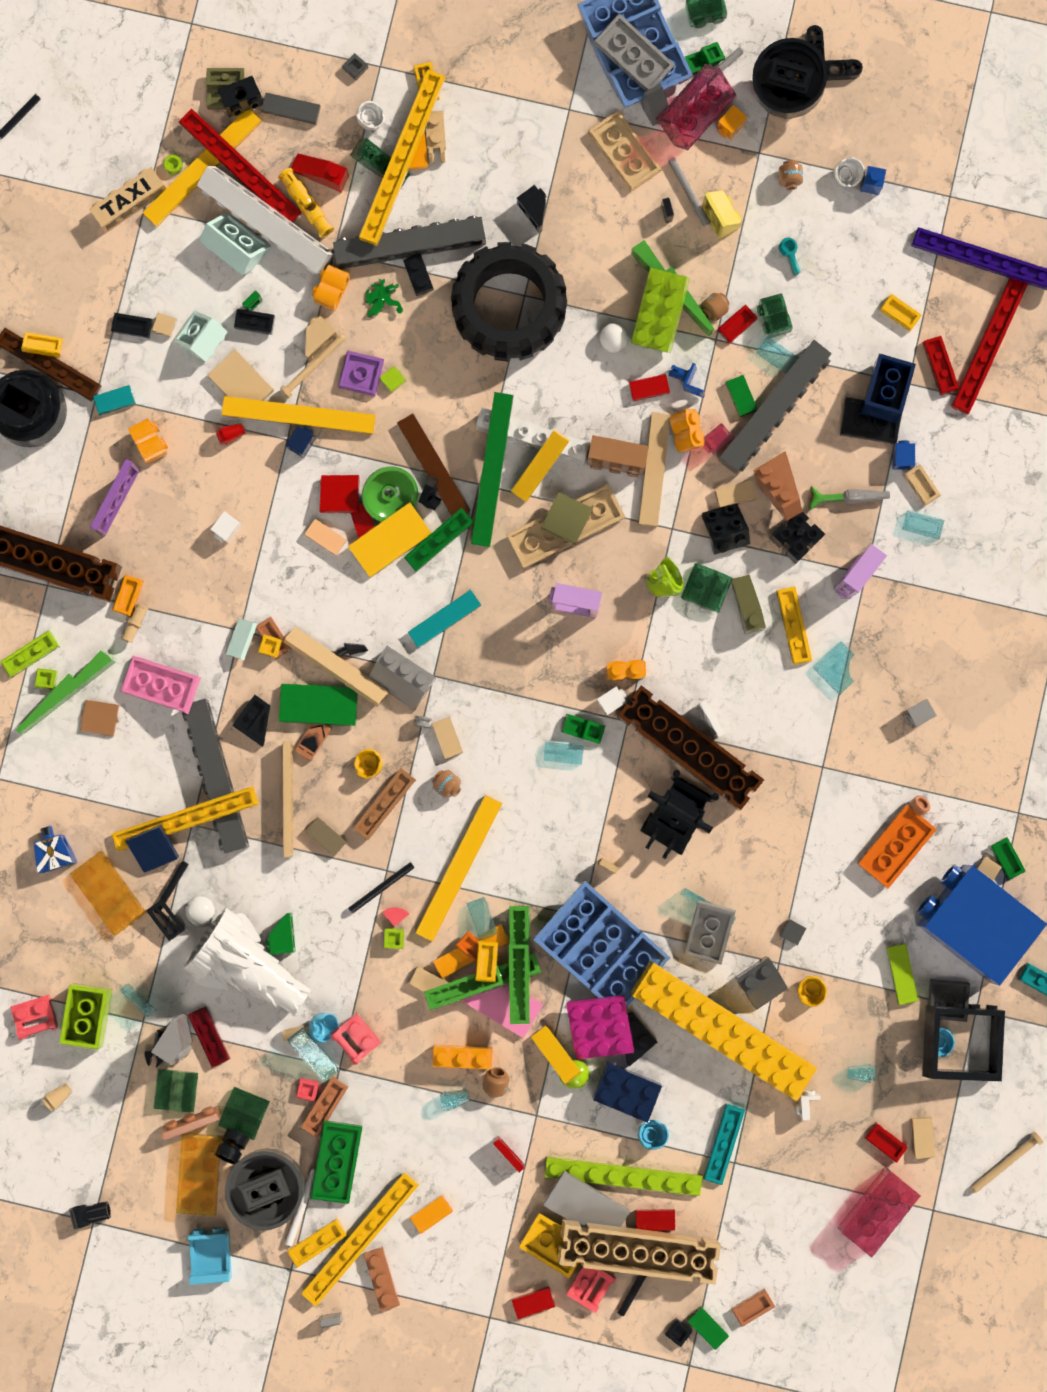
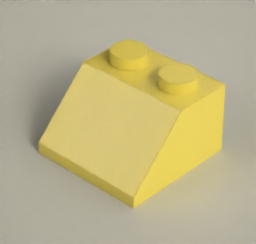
M723 190L706 193L702 203V208L719 239L738 230L742 221L738 211H734L732 207L733 203L730 196L725 195Z

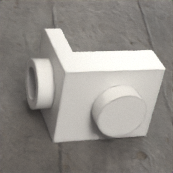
M815 1090L803 1091V1094L799 1097V1103H796V1114L800 1115L802 1120H810L809 1100H820V1095L815 1093Z

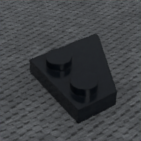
M254 694L232 726L263 747L270 705Z
M633 1012L628 1017L634 1053L625 1054L629 1067L658 1043Z

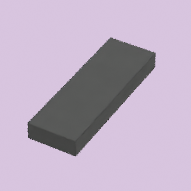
M265 93L261 111L262 113L317 125L321 106L315 103Z

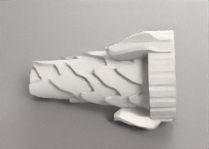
M224 908L195 946L185 963L184 969L193 974L194 983L197 985L226 991L230 984L241 992L245 990L255 998L264 999L276 1008L279 1005L295 1015L310 993V989L293 978L289 972L278 964L279 961L263 950L265 947L259 943L261 940L260 936L244 914H235L229 909Z

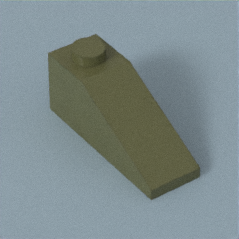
M750 575L731 579L744 633L749 634L764 630L766 625L762 609Z

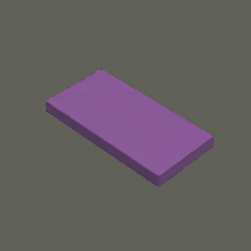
M125 459L90 526L103 536H106L140 471L131 461Z

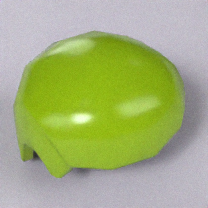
M572 1059L581 1073L567 1084L562 1081L560 1076L559 1079L564 1086L570 1089H579L589 1081L590 1070L585 1062Z

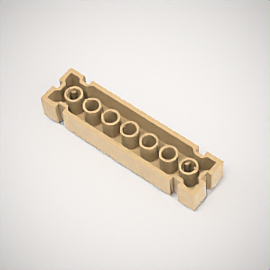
M562 1220L560 1235L564 1244L559 1243L557 1255L559 1265L575 1267L576 1262H581L582 1267L588 1269L692 1282L693 1277H697L700 1283L716 1285L718 1268L715 1266L714 1260L719 1261L721 1244L717 1239L701 1237V1242H698L694 1236L588 1222H586L585 1227H581L578 1221ZM580 1241H583L584 1244H581V1246L578 1247L577 1244H579ZM697 1256H699L700 1259H697L696 1262H694L693 1260L696 1259Z

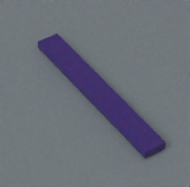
M920 227L917 228L911 247L1047 290V268Z

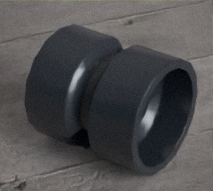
M227 1128L222 1137L223 1143H219L214 1155L227 1163L235 1165L240 1160L242 1155L240 1151L245 1149L249 1138L236 1130Z

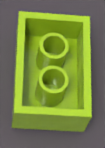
M78 983L69 985L59 1044L92 1049L103 1047L113 989Z

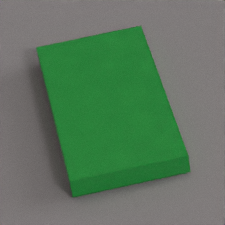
M281 684L279 722L356 726L358 693L349 687Z
M323 1120L310 1199L349 1204L362 1125Z

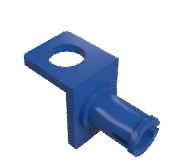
M692 363L688 371L675 365L671 366L672 370L669 371V376L684 381V391L701 398L705 397L704 390L690 385L697 370L695 363Z

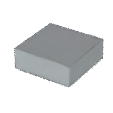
M342 1312L322 1315L320 1319L321 1327L340 1325Z

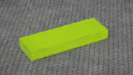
M48 630L0 662L9 677L12 678L60 646Z
M907 944L886 947L898 1005L918 1002Z

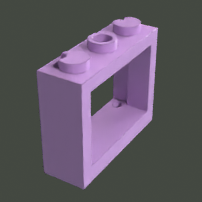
M873 544L869 545L861 552L834 587L837 590L836 594L841 598L850 600L860 592L887 555Z
M556 583L555 588L551 587L549 603L552 604L551 609L596 618L602 592Z

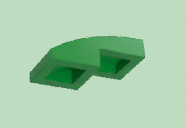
M718 42L702 47L696 53L685 56V59L692 74L696 75L725 60V56Z
M566 714L561 732L600 744L605 726Z

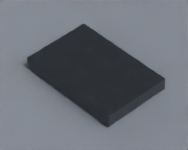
M845 398L840 436L890 444L897 443L900 419L896 424L862 414L861 409L864 400Z

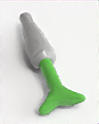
M811 487L810 491L813 498L810 502L809 510L811 511L822 502L843 501L848 505L880 499H890V491L850 489L846 490L843 494L822 495Z

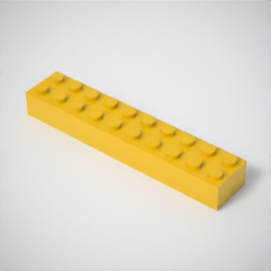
M651 960L630 992L634 998L795 1101H798L817 1070L816 1066Z

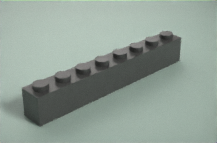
M469 216L465 220L451 219L447 223L433 222L429 226L415 225L407 230L398 228L389 233L383 232L378 246L361 241L358 235L354 239L349 240L347 238H340L337 242H333L338 269H346L409 258L420 253L422 256L485 245L486 238L482 217Z
M813 340L723 452L718 461L735 474L739 470L743 472L749 464L747 460L750 456L755 457L760 451L759 445L761 442L764 441L766 443L772 436L770 431L773 427L778 428L784 421L782 416L785 412L790 413L796 406L793 402L797 397L801 399L808 391L805 387L809 382L813 384L819 377L817 372L821 368L824 370L831 362L829 357L832 353Z
M205 698L194 701L189 714L182 712L184 721H188L189 728L187 733L189 739H193L194 747H192L194 757L199 760L200 765H197L200 777L203 776L205 783L202 784L204 793L209 796V800L233 793L234 789L209 700ZM240 811L213 821L214 829L220 835L218 844L221 851L224 850V853H230L250 847Z

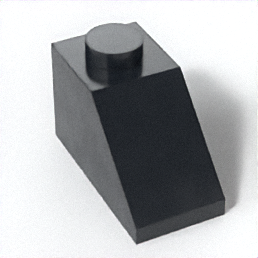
M534 184L516 199L518 207L540 233L543 228L546 194Z

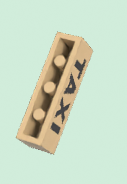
M152 167L143 169L137 177L127 180L121 188L111 191L102 201H96L89 210L105 233H107L154 201L166 187Z

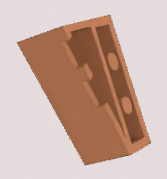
M786 451L753 470L756 484L786 521L803 512Z

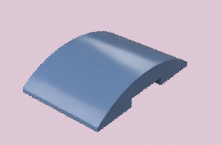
M585 0L577 4L595 54L609 83L625 108L642 101L646 91L594 44L595 39L618 14L622 15L675 64L674 68L660 82L663 90L693 77L678 42H675L665 21L658 0Z
M586 881L578 887L533 938L537 944L571 972L598 998L625 995L627 1007L635 999L630 992L650 960L663 967L671 958Z

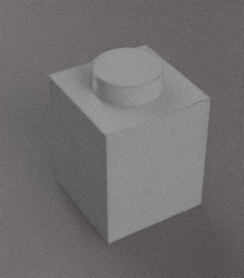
M928 699L904 711L906 723L909 726L912 725L913 728L937 716Z

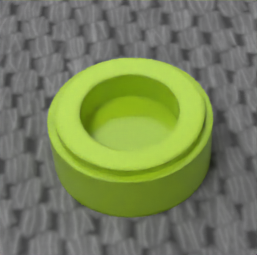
M169 155L164 159L163 166L168 174L177 175L182 171L183 163L180 157Z

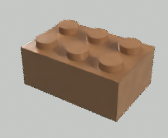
M592 435L587 465L594 470L609 469V472L614 474L625 472L630 477L643 476L649 446Z

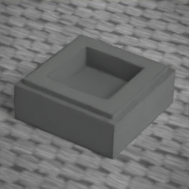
M355 53L342 65V69L355 81L369 68Z
M788 919L780 936L798 945L807 928Z

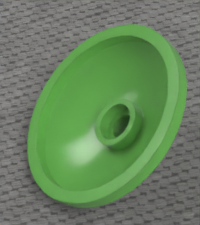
M395 466L383 467L373 472L365 481L362 489V502L366 511L374 519L382 522L409 502L415 508L419 495L418 486L415 479L406 470ZM386 489H390L388 494L384 493Z

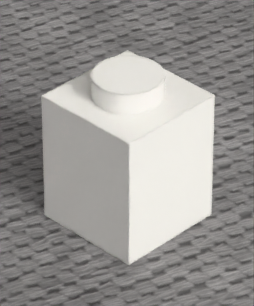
M224 511L211 528L215 533L213 537L221 543L223 541L230 543L242 527V524Z
M616 686L596 701L606 716L627 703L625 700L627 696L622 688L619 690Z

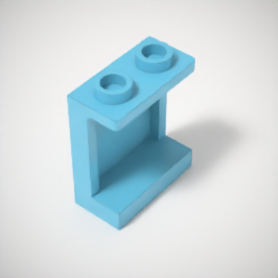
M224 1227L212 1228V1231H204V1229L192 1230L187 1236L190 1244V1285L229 1282L232 1278L229 1230H224Z

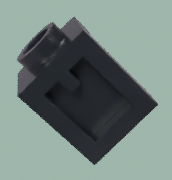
M433 476L425 484L418 502L428 509L436 510L442 500L435 496L438 491L436 485L439 479Z

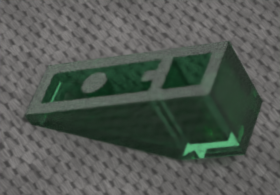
M368 138L360 139L350 154L362 166L381 178L384 177L391 160L388 154ZM409 171L407 172V175H406V177H405V179H404V182H403L402 186L404 185V183L406 182L407 178H408L409 175L411 174Z

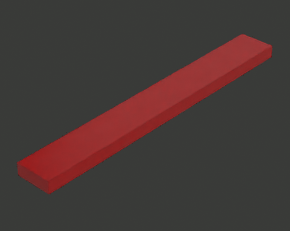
M192 108L181 118L179 124L253 194L292 223L297 220L302 212Z
M1009 278L951 408L967 415L970 413L1028 284Z

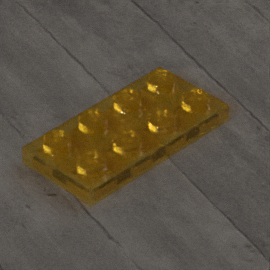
M100 851L70 873L113 936H117L147 913L103 851Z
M182 1134L176 1214L216 1216L220 1158L214 1154L219 1143H222V1135Z

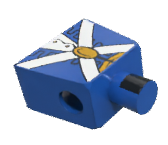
M52 826L40 829L43 840L34 842L37 874L77 863V859L65 835L54 836Z

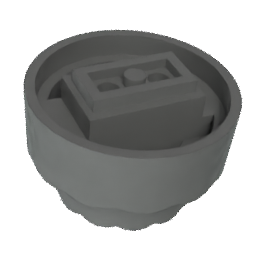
M270 1148L255 1150L239 1160L230 1171L225 1185L227 1205L233 1216L249 1228L256 1230L278 1228L287 1223L297 1212L304 1196V1176L298 1163L287 1153ZM275 1183L277 1189H271L270 1184ZM252 1191H257L258 1197H254Z

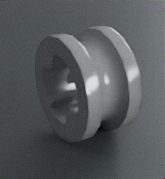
M415 716L416 722L413 724L414 726L430 728L429 722L432 718Z

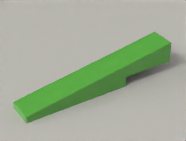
M645 240L632 248L631 255L648 273L650 268L665 271ZM672 267L666 270V272L677 274ZM687 290L683 310L710 336L714 328Z
M100 650L76 677L68 673L16 731L21 734L28 732L116 662L106 652Z
M509 906L510 1024H530V907Z
M535 953L530 955V977L542 974ZM509 963L497 965L496 982L475 981V973L424 991L430 1011L509 985Z

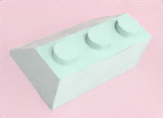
M228 212L206 223L199 240L207 249L214 252L221 260L228 263L241 275L253 270L271 247Z

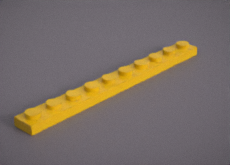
M427 70L359 235L361 241L378 246L444 84L445 75Z

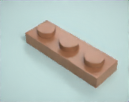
M332 1076L301 1128L318 1137L322 1131L323 1120H329L349 1086Z
M209 1106L200 1113H190L181 1120H171L165 1123L161 1132L163 1139L167 1140L219 1121L221 1115L219 1107Z
M380 1247L364 1252L380 1311L399 1306V1298L384 1248Z

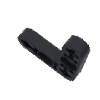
M812 25L807 29L805 41L814 45L825 59L823 30L818 25ZM812 32H815L817 35L816 43L814 44ZM856 59L825 61L827 65V81L857 79L863 70L862 63ZM837 66L840 69V73L832 74L830 68ZM852 66L857 69L856 73H853V70H851Z

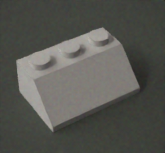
M388 645L381 653L369 675V678L387 689L389 694L414 710L417 709L436 680L435 676Z
M182 1013L172 1019L151 1051L170 1065L175 1062L179 1063L192 1050L190 1047L192 1037L187 1014Z

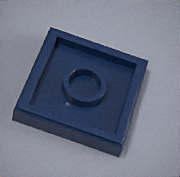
M161 824L131 836L125 841L144 873L179 858L177 851Z

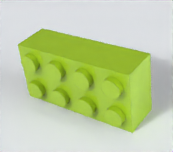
M650 268L631 344L671 354L690 278Z

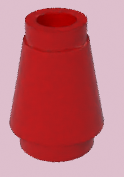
M242 424L219 427L215 431L221 445H227L245 434Z

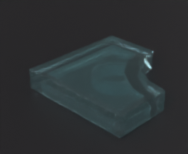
M840 641L813 669L841 695L854 682L849 672L850 660L854 654Z

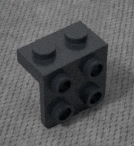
M738 504L702 513V520L709 533L714 555L750 544L749 528Z

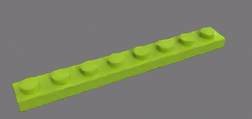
M548 1156L546 1160V1178L558 1179L564 1170L579 1180L588 1183L700 1196L702 1175Z

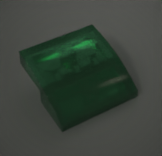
M695 563L681 599L719 613L733 578Z
M158 1069L153 1108L194 1113L198 1073Z
M234 1087L218 1126L224 1129L236 1130L246 1135L249 1139L255 1140L270 1101Z

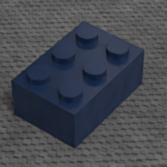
M879 353L874 363L861 413L897 424L904 410L916 364Z
M607 1061L592 1098L593 1101L648 1123L662 1084Z

